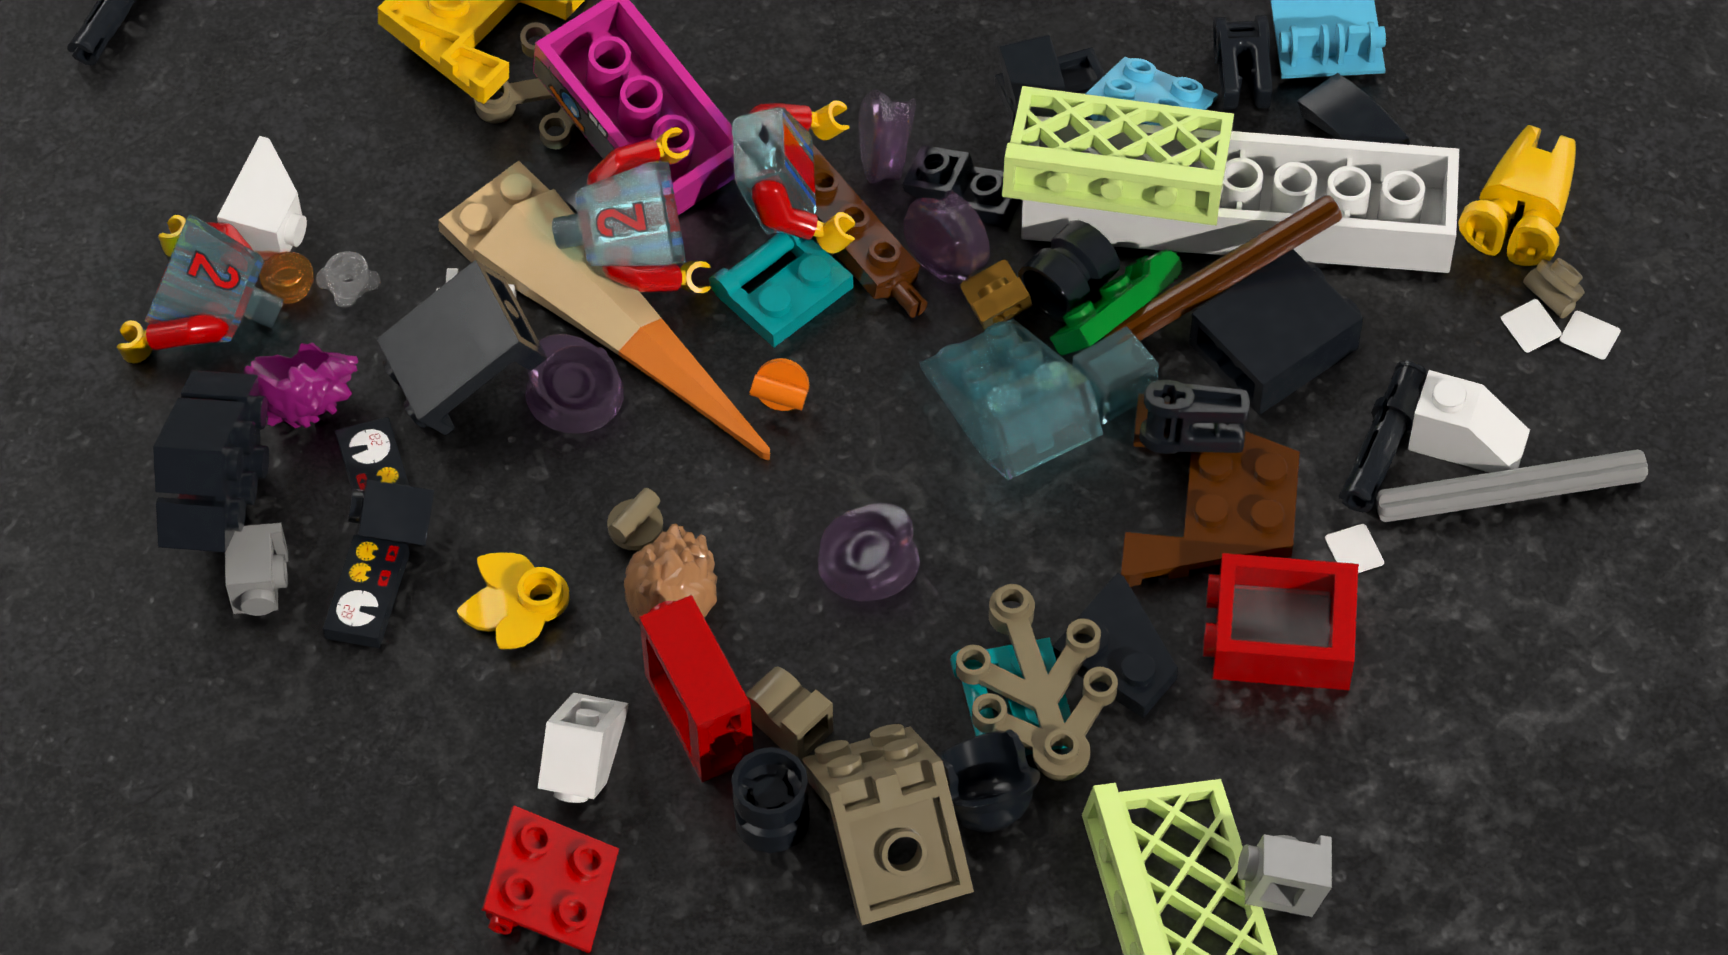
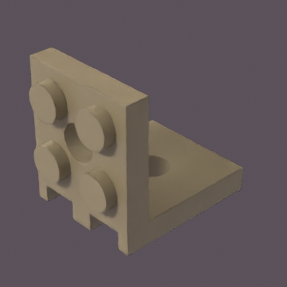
M901 724L882 726L870 733L871 738L851 744L846 740L827 742L818 746L815 749L814 755L801 758L802 764L806 769L808 783L830 809L856 916L861 925L974 892L943 761L911 726L906 728ZM901 837L915 839L917 850L909 862L896 865L888 861V849L896 839Z

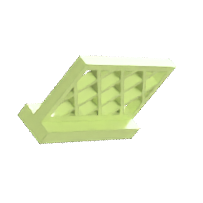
M1022 86L1010 143H1007L1004 157L1002 197L1217 226L1234 114ZM1030 107L1053 109L1058 114L1041 122L1030 111ZM1092 114L1106 116L1111 122L1095 129L1084 118ZM1145 121L1159 123L1164 129L1148 136L1137 125ZM1071 125L1081 136L1064 143L1054 132ZM1199 128L1220 131V134L1201 143L1190 132ZM1124 132L1134 143L1117 150L1107 139ZM1040 139L1049 148L1030 146L1028 144ZM1177 139L1188 150L1171 157L1160 146ZM1093 146L1102 155L1083 153L1082 151ZM1148 154L1155 162L1136 160L1135 158ZM1200 160L1209 169L1189 167V165Z
M1221 779L1118 792L1116 783L1093 786L1083 810L1082 818L1124 955H1172L1171 948L1177 951L1175 955H1211L1192 943L1203 925L1233 943L1226 955H1235L1239 947L1251 955H1278L1263 908L1245 904V880L1238 878V861L1243 846ZM1210 800L1215 820L1209 829L1180 812L1186 802ZM1147 808L1165 820L1153 836L1132 823L1129 809ZM1171 824L1200 840L1190 857L1185 856L1161 841V838ZM1218 828L1221 836L1215 833ZM1139 845L1145 848L1142 853L1140 851ZM1207 845L1229 859L1232 869L1225 879L1196 862ZM1151 853L1180 869V872L1169 887L1147 873L1144 863ZM1187 874L1216 891L1205 909L1176 892ZM1234 879L1236 881L1237 887L1231 884ZM1155 896L1161 899L1158 904L1156 903ZM1223 896L1245 909L1248 921L1241 931L1212 914ZM1167 904L1197 921L1186 938L1181 937L1163 925L1160 914ZM1250 930L1252 931L1254 939L1248 936Z

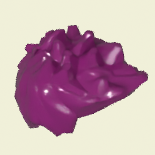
M313 342L309 344L301 343L298 353L292 358L281 355L255 357V360L251 361V366L247 365L245 367L244 374L258 375L259 396H266L267 425L274 426L286 421L294 428L301 427L300 425L307 428L311 426L310 422L316 423L320 420L318 415L324 412H329L332 415L336 413V402L347 400L352 393L346 383L351 380V374L357 371L355 364L358 363L357 356L335 352H323Z

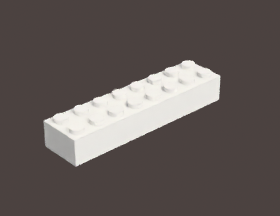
M1036 116L1041 122L1051 118ZM1086 120L1095 129L1108 123L1106 121ZM1071 125L1054 132L1064 143L1081 136ZM1137 125L1148 136L1164 129L1158 125ZM1196 129L1190 133L1203 143L1219 135L1220 131ZM1232 131L1217 226L1023 200L1021 239L1051 242V239L1070 221L1080 220L1098 229L1110 241L1113 247L1150 250L1167 249V251L1172 250L1175 252L1226 255L1322 196L1330 195L1340 208L1343 217L1339 222L1294 248L1306 262L1449 273L1457 228L1459 149ZM1124 132L1107 139L1117 150L1134 143ZM1040 139L1029 144L1030 146L1049 148ZM1177 139L1160 146L1171 157L1188 150ZM1093 146L1082 151L1083 153L1102 155ZM1148 154L1135 158L1136 160L1155 162ZM1200 160L1189 165V167L1209 169Z

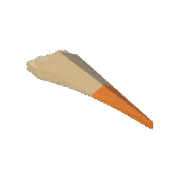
M520 161L514 163L439 219V231L471 263L477 260L505 277L508 284L515 285V290L547 308L631 363L688 403L760 458L770 460V448L644 296L637 290L607 278L602 269V265H605V259H601L600 252H604L605 249L599 246L598 241L582 222L583 241L563 244L559 222L578 219V217L555 189L549 190Z

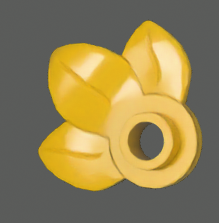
M490 553L477 558L479 571L487 587L464 602L458 608L457 613L461 620L476 630L496 631V642L499 649H515L526 646L540 635L546 621L557 618L565 611L570 599L569 588L565 579L554 570L546 567H534L527 557L521 554ZM540 594L550 596L548 599L541 601L533 600L535 596Z

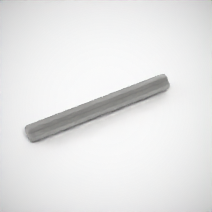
M1637 449L1389 488L1378 492L1376 508L1381 521L1391 522L1644 481L1648 475V464L1644 452Z

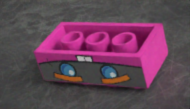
M602 0L535 42L534 74L603 159L615 148L650 138L656 141L661 134L670 128L678 127L683 131L678 136L667 138V146L673 153H682L685 150H690L689 154L682 160L674 164H667L660 160L656 165L629 172L619 177L629 188L672 180L673 187L637 193L636 195L641 199L674 194L677 212L680 215L742 174L739 152L741 149L745 152L746 160L747 143L630 0Z

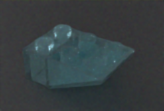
M1014 319L994 323L987 327L983 333L960 344L945 346L939 350L937 355L920 362L921 370L979 454L1007 480L1017 477L1103 435L1090 379Z

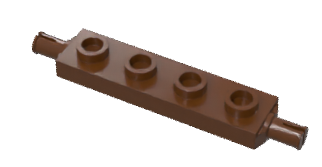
M747 119L745 128L752 134L753 127ZM784 131L775 140L769 141L767 145L757 140L759 143L755 144L752 159L762 171H776L783 177L784 187L794 208L816 214L818 221L823 223L827 222L838 212L847 213L854 219L855 226L848 230L846 234L853 236L855 240L843 250L834 254L873 299L892 297L899 302L911 318H915L916 313L918 316L926 310L928 302L912 286L917 280L920 265L805 134L799 132L812 150L813 157L796 133L790 131L814 163L815 194L785 155ZM785 161L814 198L816 206L787 169Z

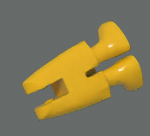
M1527 125L1501 158L1480 193V200L1473 201L1465 206L1458 221L1459 231L1467 242L1478 251L1486 255L1495 256L1500 252L1506 239L1510 220L1514 219L1520 205H1525L1522 219L1514 226L1507 246L1508 259L1514 264L1522 266L1538 265L1542 259L1550 261L1559 246V236L1555 228L1559 226L1566 207L1576 155L1575 140L1563 135L1559 137L1552 153L1537 148L1541 128Z

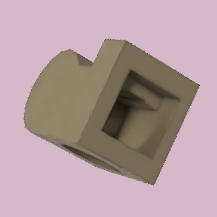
M781 667L772 668L745 693L751 704V719L756 726L781 749L789 751L798 757L800 761L801 758L810 754L834 731L833 703L819 691L815 690L811 693L806 688H803L792 674ZM812 728L810 733L804 737V735Z

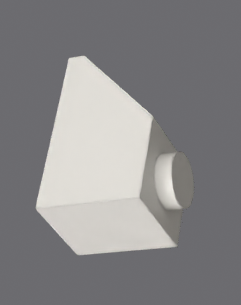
M259 136L217 219L218 223L233 225L254 250L255 257L283 265L292 247H298L301 244L305 235L307 220L302 215L298 193L270 139Z
M1429 370L1414 414L1408 450L1489 473L1519 468L1530 430L1483 384Z
M573 693L546 723L538 789L554 791L555 798L566 802L581 803L587 801L588 798L595 799L607 784L629 703Z

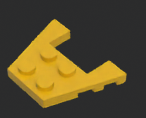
M385 0L377 7L378 24L476 101L485 104L509 79V62L477 50L474 47L520 2L566 20L585 0Z

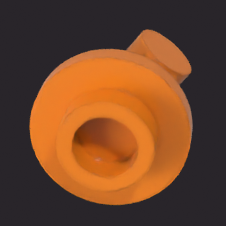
M784 358L772 359L764 363L759 368L757 374H755L749 395L759 398L762 403L774 410L789 411L797 409L802 411L809 391V378L805 370L796 362Z

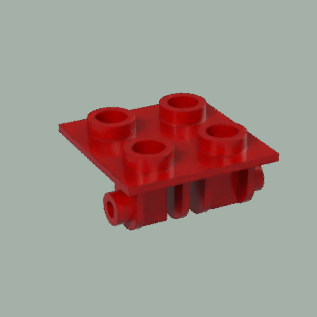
M514 805L511 808L482 906V911L486 912V917L490 920L489 928L496 933L506 935L512 932L513 927L519 925L590 953L619 848Z

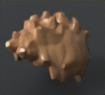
M671 524L667 532L662 531L653 543L645 545L642 550L633 554L629 565L626 567L624 588L629 612L639 625V616L648 613L654 606L665 601H678L692 595L704 618L716 604V583L718 577L713 573L715 562L712 552L707 548L704 535L700 534L695 539L694 534L686 532L683 526Z

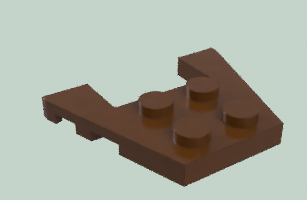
M1138 393L1133 445L1135 447H1145L1140 441L1139 434L1142 422L1147 419L1148 409L1144 404V394ZM1164 429V437L1167 438L1169 430ZM1245 431V443L1242 452H1190L1184 536L1174 537L1125 532L1121 575L1125 577L1129 586L1141 585L1142 579L1167 574L1170 580L1189 576V570L1221 565L1222 553L1279 558L1292 557L1300 451Z

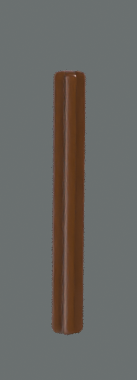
M1330 195L1322 196L1156 296L1102 337V340L1113 355L1123 352L1339 222L1343 217L1340 208Z

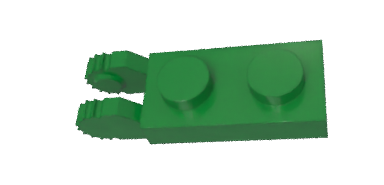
M1165 249L1154 253L1155 255L1144 256L1135 260L1136 262L1131 263L1125 268L1123 275L1111 280L1099 289L1102 295L1100 300L1094 304L1091 301L1085 302L1068 312L1063 317L1066 325L1050 337L1059 355L1062 356L1091 347L1160 294L1175 279H1178L1183 269L1181 267L1183 262L1180 261V256L1176 255L1177 252Z

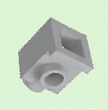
M281 523L244 526L241 532L235 531L225 552L226 588L233 614L246 613L261 616L278 610V588H287L288 586L286 564L288 562V549Z
M1264 834L1257 846L1244 845L1238 861V878L1245 880V904L1313 917L1332 888V837L1320 835L1316 843L1312 844L1299 841L1295 837L1288 835L1271 836Z

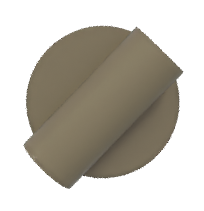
M1557 258L1554 263L1542 259L1537 267L1526 275L1523 284L1560 318L1567 317L1576 307V302L1585 293L1579 284L1583 279L1582 275L1561 258Z
M643 488L634 499L623 501L612 509L608 516L607 526L609 536L615 544L627 550H642L645 545L653 543L662 533L663 517L657 508L660 504V499L655 492L649 488Z

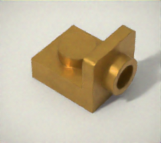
M1001 260L961 283V290L985 332L1032 306L1028 291L1020 277H1016L1007 260Z

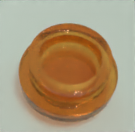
M282 252L271 256L264 262L260 270V282L263 290L280 303L288 304L300 301L308 294L314 281L312 264L305 256L295 252Z

